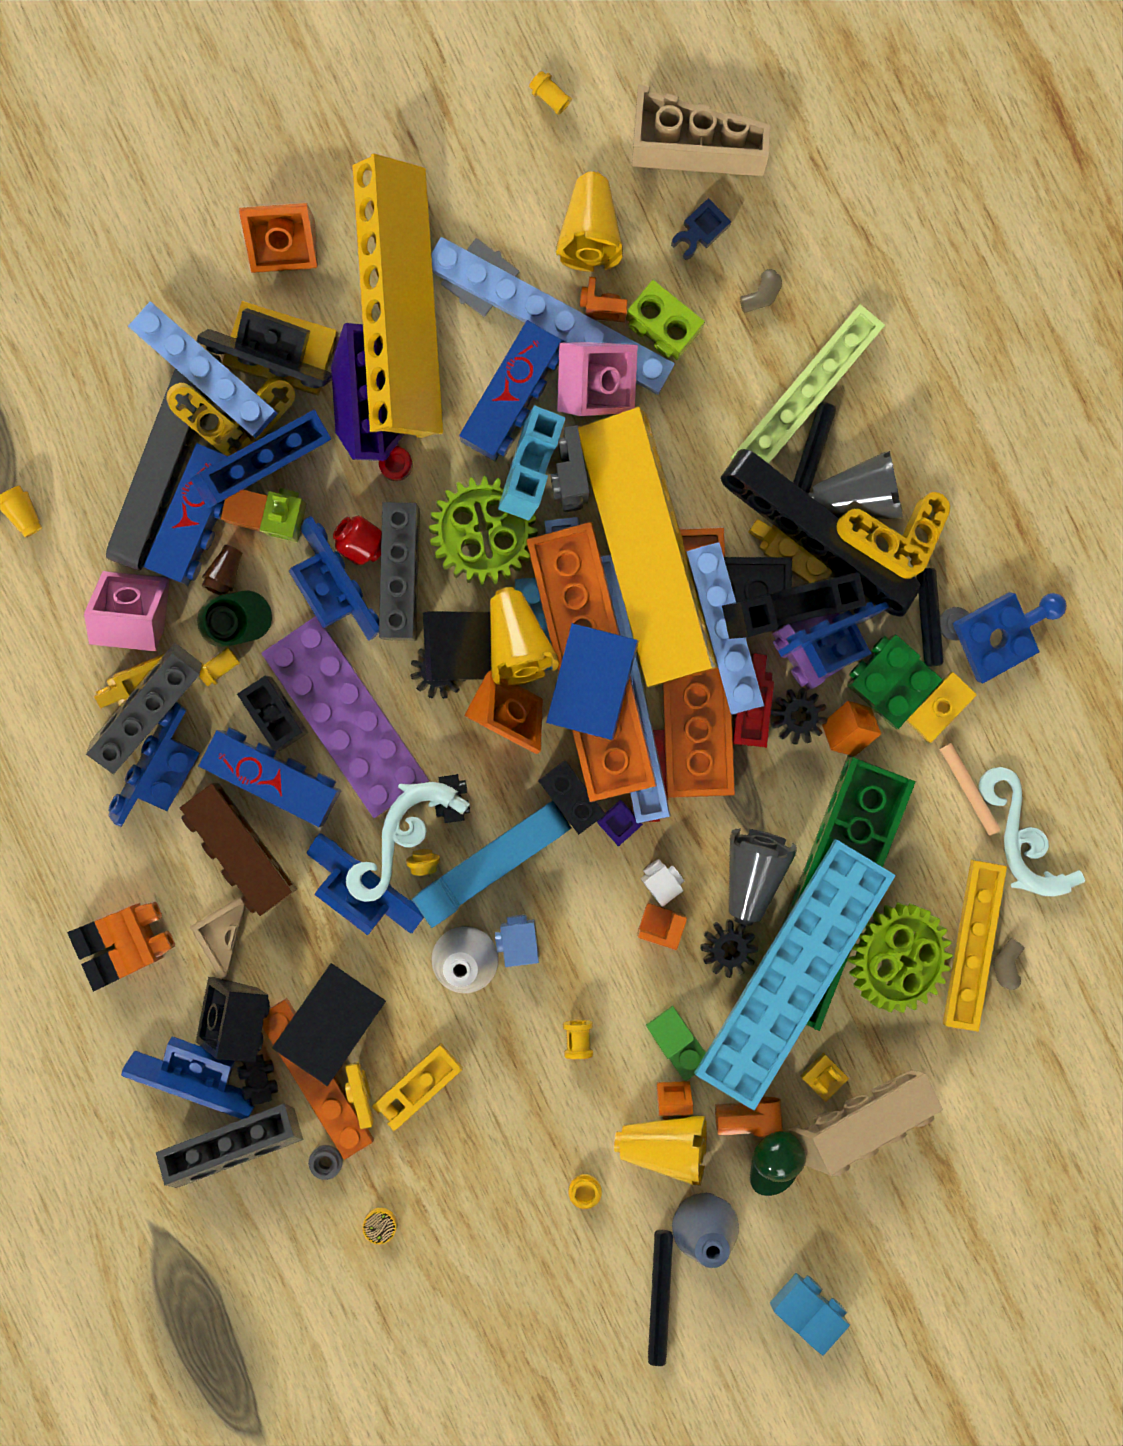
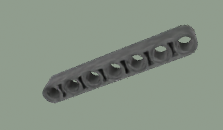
M210 353L213 357H215V358L221 363V357H220V356H218V355H216V354H213V353ZM176 368L106 550V558L108 560L137 571L144 567L196 433L195 430L176 416L169 408L166 400L167 392L174 384L186 383L207 400L209 399L208 396ZM189 393L185 396L177 394L175 397L178 402L177 407L184 404L194 414L197 408L188 399Z

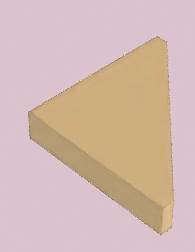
M242 896L190 926L191 931L221 980L228 976L245 909V905L241 900Z

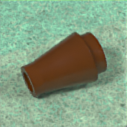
M224 545L222 551L203 574L202 578L204 581L202 587L219 596L233 591L239 561L243 553L232 546Z

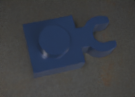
M708 198L684 221V226L688 231L677 233L672 239L671 246L674 248L680 242L688 243L690 248L683 254V258L688 260L694 255L699 242L707 249L730 227L731 221Z

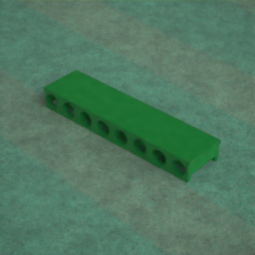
M847 755L783 924L835 839L881 867L884 866L916 781ZM849 954L806 1024L815 1030L820 1031Z

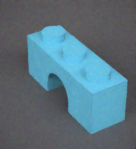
M535 405L533 406L520 434L498 506L499 510L528 521L531 519L540 505L548 478L545 472L550 458L558 445V438H560L566 417Z

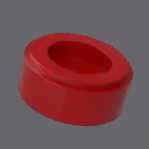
M396 446L386 460L379 461V468L387 479L401 481L410 475L413 461L410 454L404 448Z

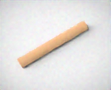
M950 742L939 748L988 835L999 832L1001 829L952 743Z

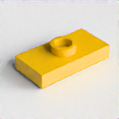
M950 672L906 722L928 743H932L977 694L954 672Z

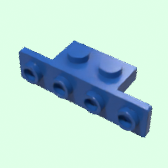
M312 516L306 518L300 529L316 555L291 567L289 570L290 575L323 628L352 613L367 640L374 639L379 633V618L373 609L367 608L362 599L363 593L360 586L355 580H350L344 570L345 563L343 558L337 551L333 552L327 542L328 535L324 527L320 523L316 524Z
M871 601L866 603V606L855 609V615H852L850 610L833 618V624L831 625L828 620H825L809 629L811 633L809 634L803 629L786 638L789 644L778 652L783 657L803 648L818 678H821L872 654L857 625L873 618L888 609L889 606L886 602L874 606Z
M176 702L159 721L153 736L149 735L146 738L141 749L143 754L137 765H132L125 777L126 784L122 792L113 797L109 805V817L115 825L122 827L137 799L168 811L200 754L196 749L172 738L186 712V708L179 702Z
M319 833L307 851V855L331 872L314 894L366 935L370 934L385 914L409 933L414 932L424 916L413 901L408 900L390 884L386 892L377 900L364 902L354 898L346 887V877L353 865L361 863V861L353 858L340 848L335 841L327 838L322 833ZM369 870L362 875L361 881L366 888L373 889L379 884L381 878Z
M173 1036L167 1044L163 1060L134 1051L122 1069L121 1076L233 1117L240 1119L250 1117L255 1105L251 1106L250 1099H243L241 1088L228 1084L235 1061L215 1059L201 1046Z

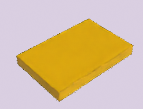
M241 301L231 337L237 338L242 311L249 308L310 330L303 363L327 371L338 336L337 330ZM228 353L224 355L222 364L227 368L266 380L276 377V375L269 372L267 367L258 364L256 366L246 365L239 362L236 356ZM292 376L283 377L293 388L319 396L321 387L310 388L301 384V380Z

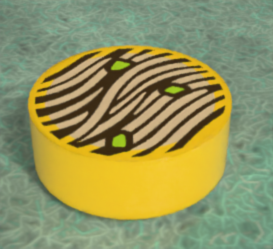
M386 1208L371 1210L363 1222V1234L373 1244L380 1245L389 1242L397 1229L395 1215Z

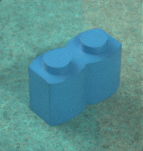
M795 1273L771 1300L770 1305L773 1311L789 1327L824 1356L850 1326L845 1318L848 1312L834 1298L828 1301L821 1296L820 1293L823 1289L810 1276L807 1275L803 1279Z

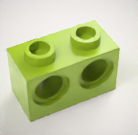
M653 279L627 310L626 320L629 321L628 326L634 333L640 337L646 335L655 342L654 347L660 354L666 358L672 356L676 360L681 357L699 335L705 323L702 318ZM652 306L658 310L659 315L656 318L648 319L643 316L641 310L644 307ZM671 327H679L683 330L685 336L680 340H674L669 337L667 330Z

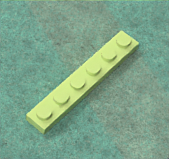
M859 304L730 459L732 460L739 450L747 449L760 456L767 463H770L880 333L885 324Z

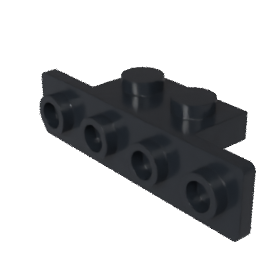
M249 308L242 311L237 338L211 329H207L197 336L196 342L205 345L206 349L212 353L231 354L238 357L237 360L243 364L250 366L258 364L269 368V372L276 376L298 378L301 380V384L310 388L324 387L332 380L331 372L303 363L310 330Z

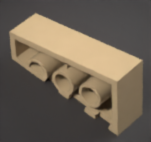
M638 84L632 167L764 176L769 158L771 125L730 112L727 115L710 110L711 106L698 103L697 106L678 100L679 96L665 93V96L649 91L650 87Z
M910 1070L873 1088L872 1093L874 1096L870 1098L868 1095L854 1097L844 1102L845 1110L834 1111L828 1114L825 1111L814 1117L816 1124L805 1129H801L798 1124L788 1129L789 1133L796 1136L805 1150V1166L830 1176L841 1175L850 1169L849 1164L858 1159L864 1160L876 1155L880 1146L887 1142L895 1143L905 1138L907 1135L906 1131L915 1126L922 1127L931 1123L934 1120V1115L941 1112L943 1108L926 1073Z

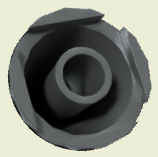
M890 451L883 452L813 485L814 493L808 494L839 519L852 509H860L875 519L903 518Z
M741 828L732 830L730 835L729 913L734 916L735 922L751 926L754 922H759L763 918L796 856L797 846L793 843L789 848L785 846V838L750 829L748 835H740Z

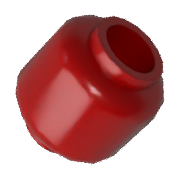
M360 515L353 516L352 518L345 517L338 524L333 533L335 549L338 553L355 565H364L369 561L375 562L381 556L382 531Z

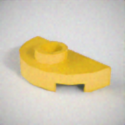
M359 1062L347 1064L345 1066L349 1081L345 1083L347 1100L349 1103L354 1102L360 1129L372 1127L374 1116L369 1105V1100L372 1098L366 1072L363 1069L361 1070V1063Z

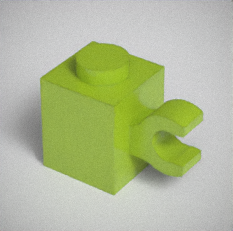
M280 488L279 493L269 491L260 531L265 535L298 542L307 503L298 498V492Z

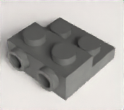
M578 425L564 427V437L558 438L561 463H556V473L551 474L554 500L561 499L563 512L583 509L582 504L589 501V487Z

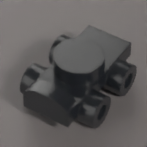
M458 774L438 777L439 783L457 790L459 797L462 798L461 794L467 793L466 780L459 781ZM438 804L435 806L437 818L444 817V823L465 821L464 814L470 813V805L464 814L461 815L450 806L446 808L442 804Z
M263 1054L257 1055L256 1062L242 1061L243 1066H239L237 1072L240 1080L245 1079L246 1086L241 1088L243 1099H250L251 1106L272 1101L271 1094L278 1092L276 1080L268 1081L267 1074L274 1072L272 1060L264 1061Z

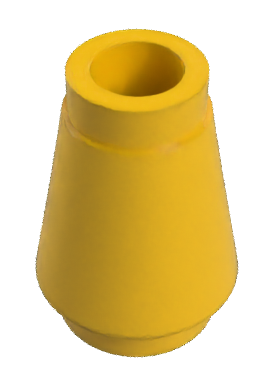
M19 485L0 494V511L25 538L42 529L28 491L24 492Z

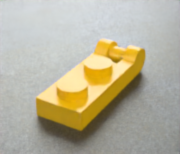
M440 1043L386 1093L380 1096L371 1107L378 1114L381 1112L388 1120L387 1125L395 1131L459 1074L463 1067L444 1045ZM396 1098L405 1106L400 1111L391 1104Z

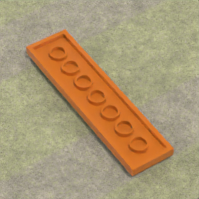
M592 522L526 539L551 644L559 660L558 673L572 623L620 635ZM630 676L613 740L572 730L590 802L657 786Z
M724 528L680 529L686 551L720 542L723 557H725ZM709 669L662 683L667 798L735 795L732 716L719 669Z

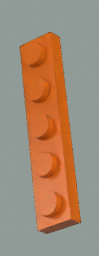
M288 998L271 1007L267 1018L263 1021L262 1028L273 1045L296 1013ZM279 1054L344 1160L373 1143L374 1138L368 1128L360 1129L356 1109L352 1103L348 1102L346 1093L336 1076L326 1086Z

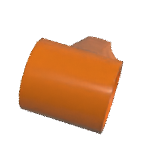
M762 1097L755 1110L742 1103L715 1104L717 1134H753L757 1137H766L769 1134L783 1131L781 1099Z

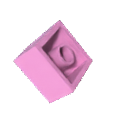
M595 342L559 343L557 411L578 416L619 414L635 408L638 345Z
M102 571L84 612L89 644L156 651L165 626L169 578Z

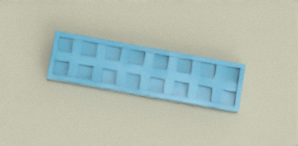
M835 839L695 1070V1075L750 1109L755 1110L896 875Z

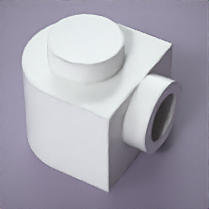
M657 859L643 870L646 875L640 878L662 907L683 892L680 885L685 881L673 865L667 869L660 859Z

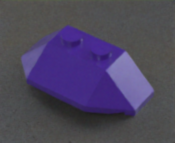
M345 323L331 364L335 433L352 460L384 461L404 434L386 431L370 432L363 324ZM380 336L374 344V351L377 356L380 355L383 349ZM382 371L378 373L376 379L377 387L380 390L385 384V377ZM384 404L379 409V420L382 424H384L388 415Z

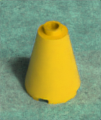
M595 171L586 172L577 178L556 244V255H560V262L574 270L594 272V266L604 265V270L618 265L623 258V246L610 184L606 177Z
M512 587L498 590L490 600L491 672L493 681L501 685L500 679H507L508 685H518L545 677L544 670L550 666L555 671L559 666L558 656L523 593Z
M698 1115L624 1125L622 1132H616L614 1151L620 1153V1159L691 1185L701 1186L705 1165H702L707 1149L706 1117Z

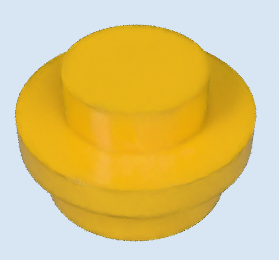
M430 849L415 850L412 852V856L406 859V865L410 868L411 874L418 876L435 873L437 865L440 863L439 855L432 853Z
M582 1174L571 1181L568 1195L570 1201L576 1207L590 1209L600 1201L602 1189L595 1177Z

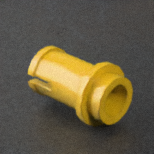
M540 71L529 84V87L532 89V95L534 97L538 95L557 115H560L568 107L572 98L551 80L552 75L550 73L545 74L543 71Z
M227 646L225 650L206 664L201 662L199 677L206 686H210L212 683L216 685L220 677L241 663Z

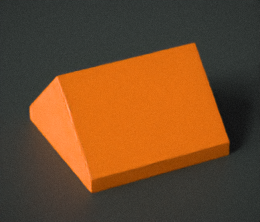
M307 203L239 208L251 273L318 267L315 219Z
M490 670L485 675L464 716L538 754L541 752L543 699L519 685H508L507 679H500L501 685L496 684L493 681Z

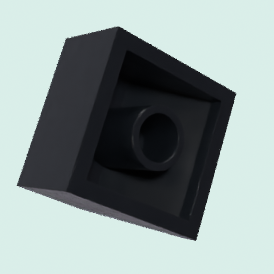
M208 976L196 1043L215 1059L256 1062L257 1052L261 1050L263 1045V1033L261 1032L263 1021L267 1018L270 1010L268 994L257 987Z

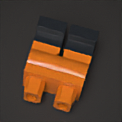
M157 902L143 905L138 903L67 932L79 960L112 945L115 946V949L81 964L93 992L164 958L163 954L175 947V942L168 930L154 936L150 928V923L162 918Z

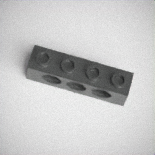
M382 502L379 638L382 640L416 641L420 508L417 503Z
M174 643L93 737L86 755L112 774H115L200 675L202 663L178 644Z
M281 1104L156 1152L164 1186L179 1188L304 1139L295 1109L287 1104Z

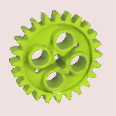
M483 476L481 485H476L474 479L470 477L469 487L467 488L460 482H457L456 494L450 490L445 491L448 502L437 500V507L442 512L431 513V519L438 524L430 525L429 532L438 536L430 539L431 546H441L435 552L436 559L446 557L443 568L446 570L454 565L455 578L459 577L463 572L467 573V583H470L474 576H478L480 585L483 586L486 577L490 576L493 583L497 584L498 574L501 573L509 580L511 577V567L518 572L522 570L519 559L528 562L530 560V554L525 550L528 549L526 539L537 536L538 529L529 527L536 522V515H533L529 521L507 512L500 517H491L487 513V509L493 505L499 506L503 489L500 488L499 478L495 480L493 486L488 485L486 476ZM475 503L480 504L485 529L489 530L488 542L493 555L491 559H488L486 556L482 533L478 532L479 521L474 508ZM465 512L471 515L472 521L469 524L460 525L454 518L457 514ZM499 537H508L513 545L508 549L502 550L494 542ZM474 544L479 547L480 553L477 556L468 557L463 554L462 548L465 545Z
M897 902L895 908L884 905V915L874 911V922L866 924L865 932L859 936V944H854L852 949L857 951L856 955L849 957L848 961L856 965V967L849 971V975L857 979L853 986L862 991L860 996L870 1001V1004L879 1009L883 1008L891 1013L895 1009L900 1013H904L907 1006L912 1010H917V1000L928 1004L926 994L930 992L937 995L938 991L935 984L937 982L941 984L946 983L945 979L940 975L942 972L951 970L949 966L944 964V960L952 958L953 954L946 952L944 948L948 947L952 942L943 937L948 931L947 928L940 926V919L931 915L929 910L911 903L907 906ZM898 931L897 937L893 940L894 934ZM882 961L881 967L877 970L878 964ZM907 976V980L903 984L904 978Z

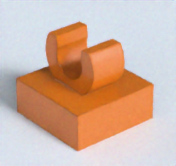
M690 1081L657 1082L659 1116H662L663 1120H668L669 1116L681 1115V1118L693 1115Z

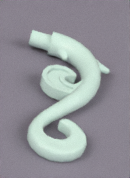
M1003 767L992 768L986 771L980 778L978 785L979 792L984 801L995 806L1006 805L1007 799L999 798L994 792V786L999 781H1007L1013 791L1004 834V851L1007 863L1012 874L1017 879L1016 882L1011 883V887L1024 889L1042 896L1054 897L1069 893L1072 887L1084 883L1085 878L1080 870L1066 876L1064 874L1054 876L1045 871V877L1036 875L1025 865L1021 856V845L1025 842L1028 843L1030 847L1024 852V855L1029 858L1038 859L1046 854L1049 848L1048 839L1038 828L1027 827L1019 830L1022 788L1017 774Z
M437 782L398 785V788L404 791V793L398 796L391 805L382 830L381 881L373 889L366 888L361 881L362 875L369 870L376 871V864L361 862L353 865L346 877V887L354 898L364 902L374 901L386 892L392 875L395 842L405 848H413L421 844L425 839L427 828L425 822L418 817L406 818L405 821L410 827L408 831L400 829V821L407 810L419 802L430 801L429 807L442 804L446 808L448 806L452 807L463 815L470 804L457 795V790Z

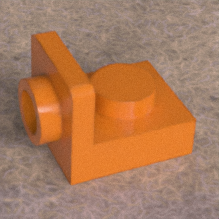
M589 277V286H582L580 307H586V315L595 320L625 323L628 300L621 299V296L612 293L602 294L601 297L594 296L596 277Z

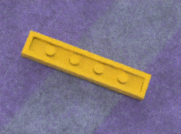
M976 860L970 861L942 1023L945 1026L979 1032L1007 866Z

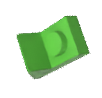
M671 1006L647 1023L646 1027L666 1058L672 1062L686 1082L695 1075L694 1072L706 1052L674 1006Z

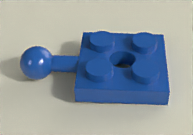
M1008 592L952 623L977 682L985 683L1039 653L1040 651L1030 626L1045 618L1055 620L1062 617L1067 609L1065 599L1057 593L1047 594L1041 599L1039 607L1024 614L1016 593ZM1000 629L1002 640L997 646L993 647L990 643V636L993 631Z

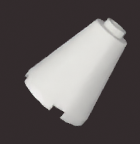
M460 926L447 931L436 942L432 952V968L435 976L443 986L458 993H472L484 988L494 977L498 966V953L493 941L487 933L476 927ZM457 964H463L467 969H462Z

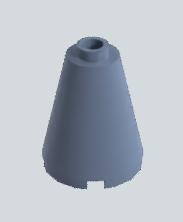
M700 1193L690 1196L679 1205L673 1217L672 1232L677 1246L685 1255L705 1267L717 1268L727 1261L736 1243L739 1223L730 1203L714 1194Z

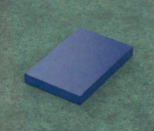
M572 623L546 723L613 740L639 640Z

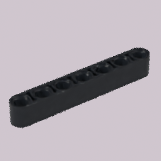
M741 449L736 453L721 476L722 484L730 492L836 574L843 575L859 572L864 595L876 605L886 602L889 608L884 611L897 617H902L907 613L921 589V584L915 577L910 579L902 578L845 542L837 532L836 526L839 518L760 456L747 449Z

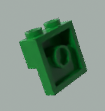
M895 634L889 638L884 635L871 649L875 654L867 663L863 660L860 661L849 673L852 680L847 686L892 727L899 729L943 679L920 660L921 656L898 635Z

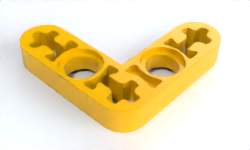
M276 376L268 379L256 394L261 399H265L269 404L274 398L272 389L274 387L282 389L285 386L283 389L286 395L285 398L281 400L277 397L270 404L278 414L256 439L253 436L249 438L244 433L239 439L242 446L239 449L232 447L230 450V445L227 441L230 437L235 440L239 438L243 433L239 428L240 425L234 419L228 418L192 386L186 383L174 384L169 388L166 400L169 408L176 416L222 454L230 456L263 438L295 400V391L292 385L283 377ZM189 393L188 399L197 408L194 414L184 404L177 407L178 402L175 398L177 394L185 396ZM212 413L218 417V424L214 429L204 430L200 427V419L205 414Z
M931 492L917 502L903 535L895 532L860 509H852L840 517L836 526L837 532L851 546L898 576L910 579L926 568L949 516L950 503L939 492ZM932 504L934 505L933 511L936 514L927 519L926 517H928L932 511V506L930 505ZM851 521H854L856 523L855 528L858 531L855 532L852 529L853 523ZM916 527L926 532L927 543L917 539L915 535ZM876 536L883 537L887 541V552L881 551L877 547ZM907 556H909V557L911 558L910 564H911L913 567H910V566L908 565L909 559L906 558Z

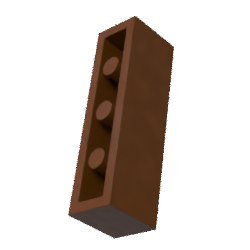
M219 783L210 784L179 807L184 814L181 819L186 827L193 833L197 831L204 841L201 843L202 848L211 859L217 858L224 868L221 870L222 875L231 886L237 885L244 895L241 897V900L251 913L257 912L261 916L297 890V887Z

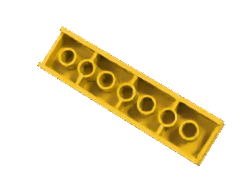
M374 153L371 154V157L352 165L370 432L386 431L416 435L417 438L443 434L426 168ZM365 170L372 171V177L367 186L363 183ZM371 201L374 212L370 220H367L365 209L368 202ZM370 237H373L376 243L372 254L368 252L367 248ZM373 269H375L378 276V282L374 288L370 285V274ZM375 304H378L381 314L375 322L372 318V309ZM380 336L383 349L380 355L377 356L374 351V344ZM380 371H382L385 377V384L381 390L376 384L377 375ZM383 404L388 412L384 424L379 420V409Z
M636 407L579 427L581 448L634 639L639 640L637 652L647 687L661 685V683L718 668L648 414L641 410L640 407Z

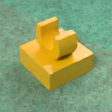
M824 1052L800 1075L825 1102L849 1079Z

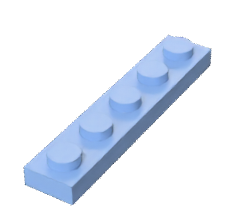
M151 301L128 325L132 331L255 439L278 414Z
M720 542L686 551L730 713L732 715L762 707L764 703L746 638L729 639L722 605L736 601Z

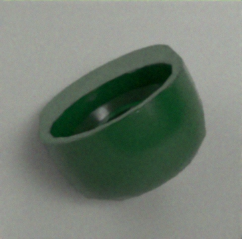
M250 590L221 595L207 601L199 610L197 617L198 629L202 637L208 643L217 647L233 646L257 640L267 633L272 622V612L268 602L263 596Z
M779 1131L769 1134L756 1146L752 1156L749 1177L750 1184L755 1192L764 1196L779 1194L789 1188L804 1169L806 1163L805 1150L796 1136L789 1132Z

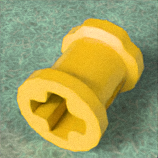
M571 1020L563 1022V1029L566 1030L567 1050L564 1051L565 1058L588 1059L593 1057V1050L590 1049L592 1021Z

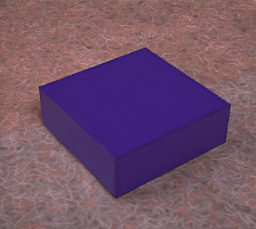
M621 799L605 813V816L597 821L599 826L618 847L643 825L642 823H636L635 815Z

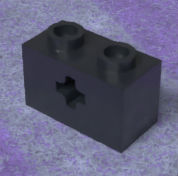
M265 675L237 694L273 751H282L309 733L273 677Z
M565 760L538 780L578 835L606 815L596 801H589L586 787Z

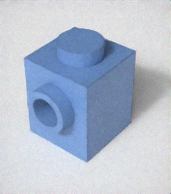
M527 915L507 917V923H501V932H495L497 953H504L505 967L539 963L535 920H527Z

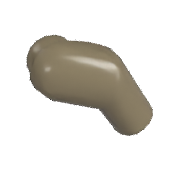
M767 269L761 274L762 280L757 292L740 297V304L744 313L770 306L775 301L782 287V278L775 270Z
M1013 938L1008 941L994 960L997 981L1002 987L1009 990H1015L1021 984V977L1018 975L1015 961L1025 949L1023 945Z

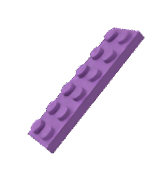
M316 616L261 653L373 818L388 810L398 796L404 793V791L398 788L399 784H419L430 781L328 630L321 626Z

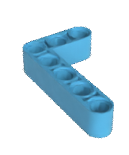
M552 800L422 889L412 900L430 927L433 928L455 913L461 904L558 839L572 827Z

